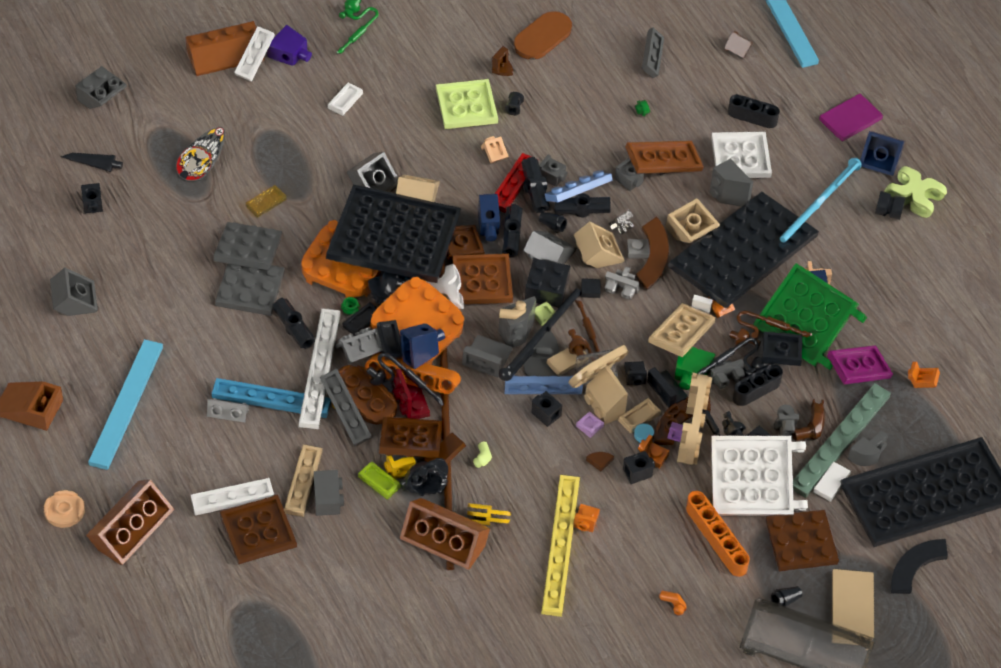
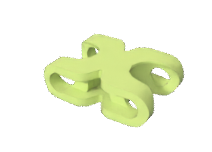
M903 166L898 171V180L903 185L891 183L884 190V192L891 193L892 197L895 195L906 197L904 205L909 203L910 210L913 213L925 218L931 216L934 210L933 203L928 199L939 201L947 194V189L942 183L932 178L921 180V174L907 166Z

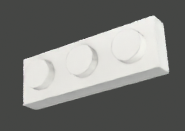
M257 27L234 72L236 76L252 82L275 36L273 32Z

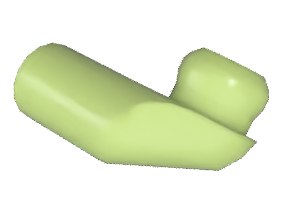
M487 442L478 444L480 454L477 455V458L473 459V463L477 468L487 465L492 458Z

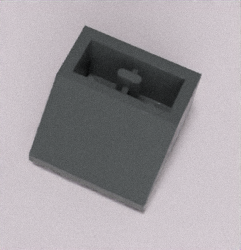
M101 66L75 85L77 100L89 109L100 107L125 89L127 84Z

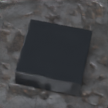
M582 278L581 297L600 298V279Z

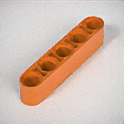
M382 352L374 354L366 362L365 369L367 370L371 366L378 371L382 368L386 373V379H390L391 374L378 363V356ZM382 357V362L395 373L396 377V370L393 367L396 369L400 368L391 360L385 361V357ZM403 358L396 359L406 369H410L420 377L432 391L450 394L461 382L460 375L454 370L426 363L413 369L403 362ZM401 370L406 384L418 387Z
M692 491L687 499V513L730 573L736 577L744 576L748 570L749 555L707 497L700 491Z

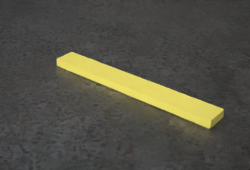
M560 475L541 614L562 617L580 477Z

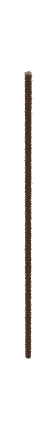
M445 261L439 278H441L445 273ZM447 347L440 353V367L448 369ZM441 393L443 406H441L443 441L450 434L449 394ZM450 461L447 464L448 475L446 479L448 482L444 488V508L453 511ZM446 560V569L454 570V563Z

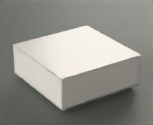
M694 295L692 307L710 315L713 300Z

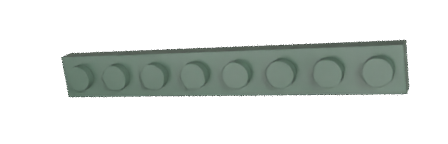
M874 383L793 479V491L805 498L810 494L832 463L841 457L890 398L891 393Z

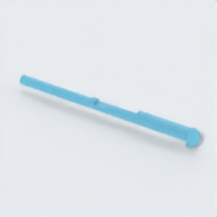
M851 158L848 161L849 166L780 237L781 242L785 243L854 170L858 171L861 168V161L858 158Z

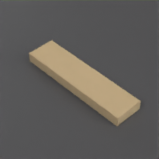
M308 445L302 446L285 503V514L304 517L314 483V471L318 469L322 448Z

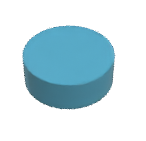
M642 423L636 426L634 437L638 442L641 443L643 439L646 440L648 435L654 437V429L651 425Z

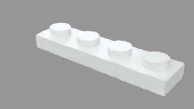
M270 478L192 494L191 501L196 516L272 497L274 492Z

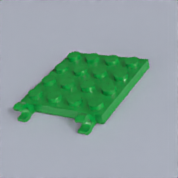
M795 263L760 313L763 317H772L790 324L793 328L812 333V336L809 337L802 336V359L814 367L820 363L828 370H831L833 365L829 359L824 357V354L849 318L853 316L861 323H864L867 319L864 313L856 309L859 305L856 301ZM758 318L753 323L763 333L765 331L801 335L790 330L785 331L771 326Z

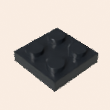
M764 331L762 363L801 366L802 335Z

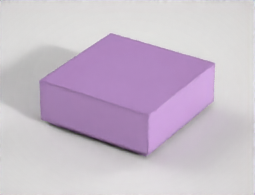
M589 411L576 422V427L591 438L604 427V422Z

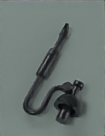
M747 338L734 348H729L714 358L711 364L700 369L697 374L703 375L713 366L721 364L749 341L755 344V348L743 357L745 378L765 368L770 363H762V358L758 356L753 359L751 365L747 363V358L759 349L756 339Z
M381 353L378 356V363L391 374L390 379L385 381L386 373L382 368L376 371L370 366L366 370L372 377L369 383L375 386L383 384L387 391L391 392L395 388L392 385L395 373L381 360L382 357H387L403 370L404 375L415 383L418 388L425 389L443 406L442 398L430 390L426 386L427 384L413 371L406 369L388 353Z
M702 410V414H706L705 421L712 433L716 434V436H721L720 430L709 411ZM730 411L724 413V418H727L722 421L725 435L744 436L742 432L746 429V426L739 421H733Z

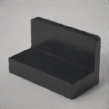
M654 367L648 371V384L668 408L675 403L686 400L687 394L680 388L667 370L659 373Z

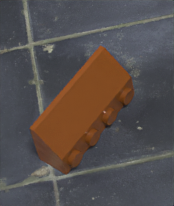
M254 21L187 36L186 50L196 76L237 67L257 29Z
M151 479L139 480L86 536L98 551L118 564L123 565L175 509Z
M419 498L410 501L399 539L469 570L484 549L490 528L426 499Z

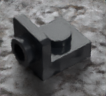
M644 361L625 362L624 370L627 385L638 386L646 384L647 370H645Z

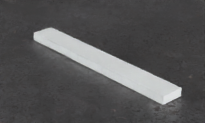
M321 309L299 427L319 429L326 392L320 377L330 372L340 320V310Z

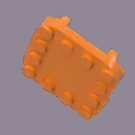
M331 220L328 222V225H325L320 230L304 254L301 261L302 274L310 285L314 282L345 294V298L361 297L363 295L367 297L371 293L368 281L371 278L378 277L381 271L326 259V252L338 224L336 220Z
M413 277L411 280L403 283L375 310L371 318L372 330L377 328L376 324L378 322L396 320L399 333L402 329L424 323L435 330L442 329L445 333V339L438 342V355L456 338L460 337L464 324V316L458 307L430 283L419 277ZM436 355L435 357H433L432 359H430L429 361H427L426 364L432 365V361H433L438 355Z

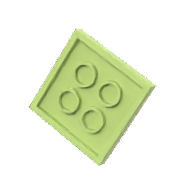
M489 79L436 85L445 129L498 123Z

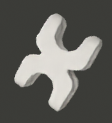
M451 264L445 267V273L438 279L437 283H428L458 307L459 310L464 309L463 296L459 293L461 287L460 275L456 266Z

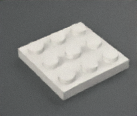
M766 132L712 133L711 140L715 166L731 158L749 178H771L772 170Z

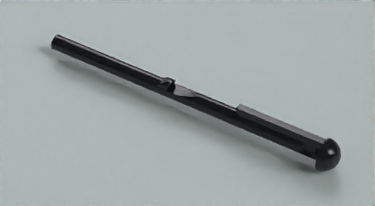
M576 288L506 368H500L498 374L501 380L509 381L534 353L533 348L543 338L545 333L551 331L552 326L580 296V289Z

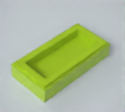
M372 461L358 473V478L387 500L401 488V484Z

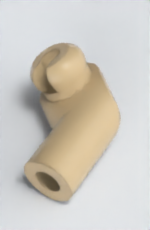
M517 301L516 307L513 309L500 308L499 318H519L526 312V303L524 301Z

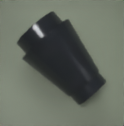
M541 212L539 216V222L556 233L563 232L567 226V219L563 215Z
M799 586L776 589L771 594L772 604L776 608L784 609L802 597V590Z

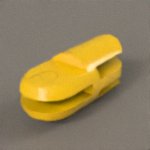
M468 503V507L487 509V513L467 511V515L486 517V521L474 519L473 521L490 526V522H510L508 519L491 518V514L511 516L509 511L492 510L491 505Z

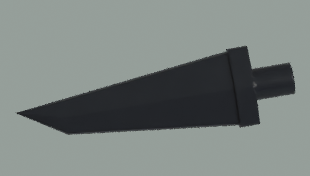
M72 152L61 156L105 170L106 172H111L113 168L122 169L123 162L115 161L116 155Z

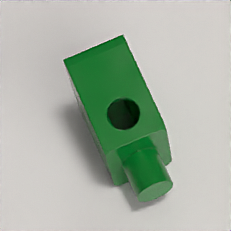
M691 347L683 357L678 356L675 379L680 381V388L689 390L692 374L698 373L700 369L711 364L716 354ZM712 368L707 370V372L703 375H708Z

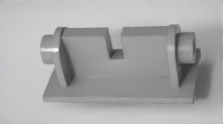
M216 398L213 400L208 399L207 417L245 423L249 405L221 401Z

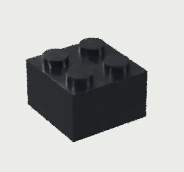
M533 258L525 287V299L535 296L537 304L548 302L550 306L559 308L563 304L570 265Z

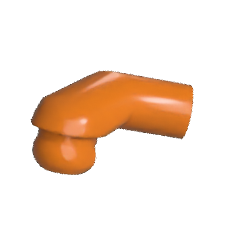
M661 591L660 600L671 602L674 605V613L679 616L683 615L687 606L678 593Z

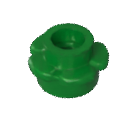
M638 100L637 105H635L638 115L642 114L645 117L646 114L650 113L649 105L646 100Z
M353 297L345 298L341 304V309H343L345 314L351 315L359 311L360 304Z

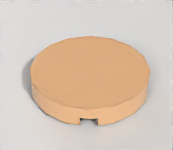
M58 491L53 496H49L44 504V514L47 521L53 526L60 528L71 527L77 524L85 513L84 501L73 491Z

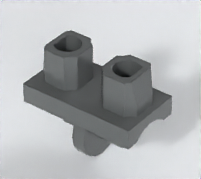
M739 359L733 362L725 360L721 364L713 366L710 370L712 377L711 385L716 384L719 389H722L729 385L728 379L733 378L735 383L744 379L743 360Z
M785 404L779 407L777 419L774 423V430H779V436L792 437V433H794L795 426L799 420V413H795L790 405Z

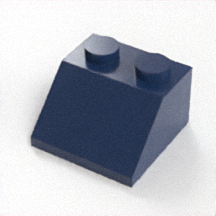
M869 131L860 159L861 167L894 176L905 141Z

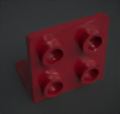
M396 369V377H394L396 388L393 391L396 400L400 401L401 414L410 419L430 417V410L422 390L416 386L406 384L401 369Z

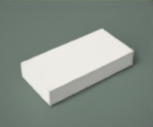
M348 82L329 102L328 109L343 116L360 98L363 90Z
M833 462L814 488V493L831 502L841 488L840 480L848 478L851 471Z

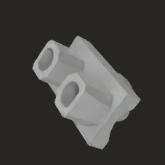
M626 266L624 271L617 269L616 274L607 271L605 275L606 292L615 294L617 286L623 288L621 296L628 300H631L633 295L639 292V282L634 281L635 275L630 274V267Z

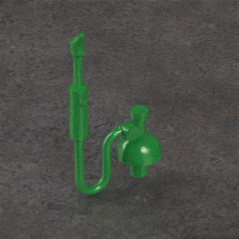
M361 0L345 1V10L339 13L341 19L347 16L358 20L370 10L374 11L375 15L348 38L349 41L338 49V54H342L351 43L353 44L366 32V28L379 16L376 8L368 7L359 16H353V14L360 11L359 4Z

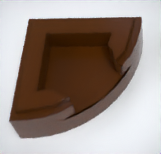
M594 452L586 456V461L600 472L614 460V456L607 452Z

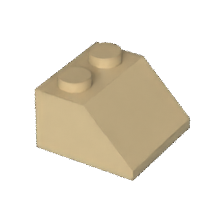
M402 175L398 178L396 194L434 202L440 181Z
M695 199L668 214L665 228L676 240L691 243L719 227L720 224L698 199Z
M589 221L574 234L576 246L581 251L582 260L586 265L601 268L625 261L612 232Z
M606 366L586 385L585 400L588 405L592 406L596 417L601 419L604 425L618 420L626 411L628 393L610 367Z

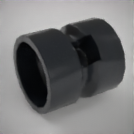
M880 191L875 214L881 216L889 214L890 218L900 220L906 197L900 195L892 197L891 193Z

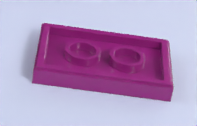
M859 93L820 115L819 120L843 142L882 120L883 114Z
M876 345L832 350L827 354L843 384L890 379L893 375Z

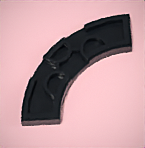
M946 539L926 541L908 550L900 558L894 569L890 585L891 593L911 594L912 580L920 567L934 561L947 560Z

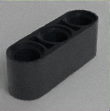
M738 94L730 97L729 116L766 128L777 126L780 113L777 106Z
M771 364L737 382L733 393L734 403L739 406H745L777 389L781 384L783 369L779 365Z

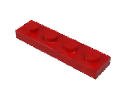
M521 154L495 192V194H498L499 211L506 213V208L513 203L524 186L525 176L521 162L523 159L531 157L527 154Z

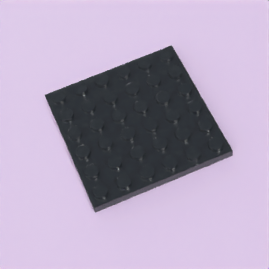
M353 184L326 252V259L409 278L419 277L424 281L437 283L460 217L461 208Z

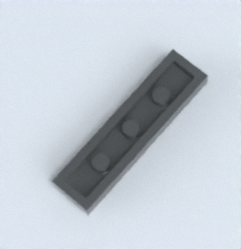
M338 369L321 376L320 379L354 446L371 439L372 436Z

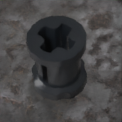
M511 92L508 97L509 102L505 106V111L509 115L516 116L520 114V105L524 102V96L519 92Z

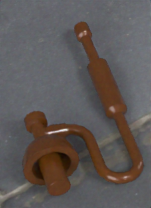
M575 300L583 316V327L586 329L589 340H592L599 359L602 355L595 340L596 334L591 321L586 316L582 301ZM575 329L569 330L568 334L572 338L568 348L570 354H576L578 359H582L585 357L583 351L587 349L590 358L593 361L597 360L593 356L587 340L582 336L575 335Z
M746 310L739 312L737 315L739 324L755 330L751 334V338L756 340L758 339L759 330L756 326L742 321L740 317L743 314L761 319L766 324L785 331L790 330L804 337L812 336V333L793 328L790 324L772 317L766 318ZM742 328L739 332L732 330L729 337L736 340L737 346L745 339L750 338V334L746 329Z

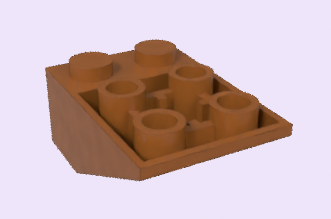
M43 381L8 383L0 397V417L47 431L63 402L61 387Z

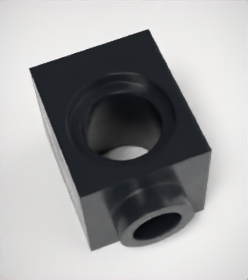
M100 183L81 185L84 214L103 212Z
M545 391L532 400L531 413L548 427L562 416L563 405Z
M646 451L624 458L623 471L630 484L653 476L655 463Z

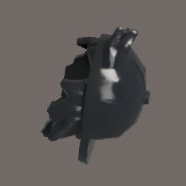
M385 272L379 277L371 278L368 281V287L372 298L381 305L403 283L412 278Z
M436 458L429 462H417L409 468L405 478L400 482L401 489L403 491L409 490L411 493L422 497L425 493H441L448 482L446 479L448 475L446 461L443 458Z

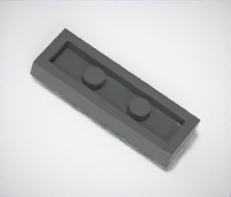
M654 27L647 32L642 69L652 78L659 75L664 37Z

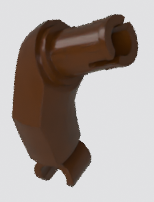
M815 399L812 400L810 422L806 427L795 429L794 433H792V438L795 442L807 438L816 440L821 436L825 422L824 400H821L820 404L816 403Z

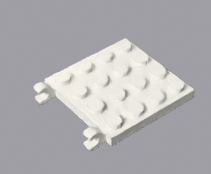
M711 436L712 504L720 516L794 515V510L806 511L808 508L807 500H793L792 451L803 453L806 450L805 442H791V436Z

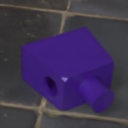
M288 25L273 38L267 50L268 58L291 66L295 65L300 59L308 62L312 56V53L307 51V39Z

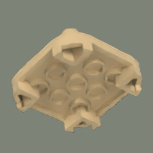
M692 374L686 413L693 414L692 424H683L677 459L678 463L697 465L702 438L699 427H704L706 414H702V410H707L712 377H708V375Z

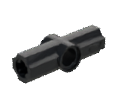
M535 157L523 159L521 164L525 176L524 190L530 195L533 210L536 213L548 211L550 205L549 201H546L545 198L547 180L541 175L538 159Z
M580 193L573 198L555 202V214H576V216L584 218L589 216L590 213H610V197H590L588 194Z
M511 204L506 208L502 254H509L511 258L518 255L523 209L516 204Z
M282 297L276 300L273 304V310L285 325L286 333L294 338L300 348L307 349L311 347L315 342V337L303 322L301 313L293 308L287 298Z

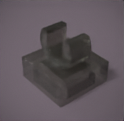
M628 210L608 224L612 230L618 227L619 232L624 234L627 232L624 225L628 229L634 227L633 223L628 220L633 217V214Z

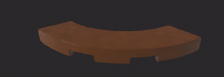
M658 217L642 226V230L649 242L650 253L646 264L636 273L635 277L646 290L651 288L661 277L669 254L667 234Z
M710 394L707 405L709 413L711 412ZM689 397L686 400L673 404L665 411L656 426L655 444L674 445V440L667 438L672 422L682 424L693 417V414L686 413Z

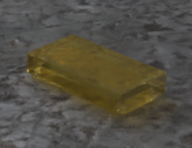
M274 185L246 202V207L258 218L287 200V198Z

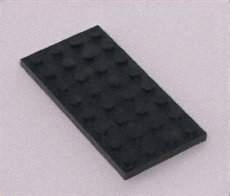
M760 192L722 221L719 227L702 236L669 262L668 267L726 309L815 239L819 231L807 222H804L785 243L781 242L780 237L799 217L764 192Z
M983 437L840 480L841 488L873 547L1001 508V468Z

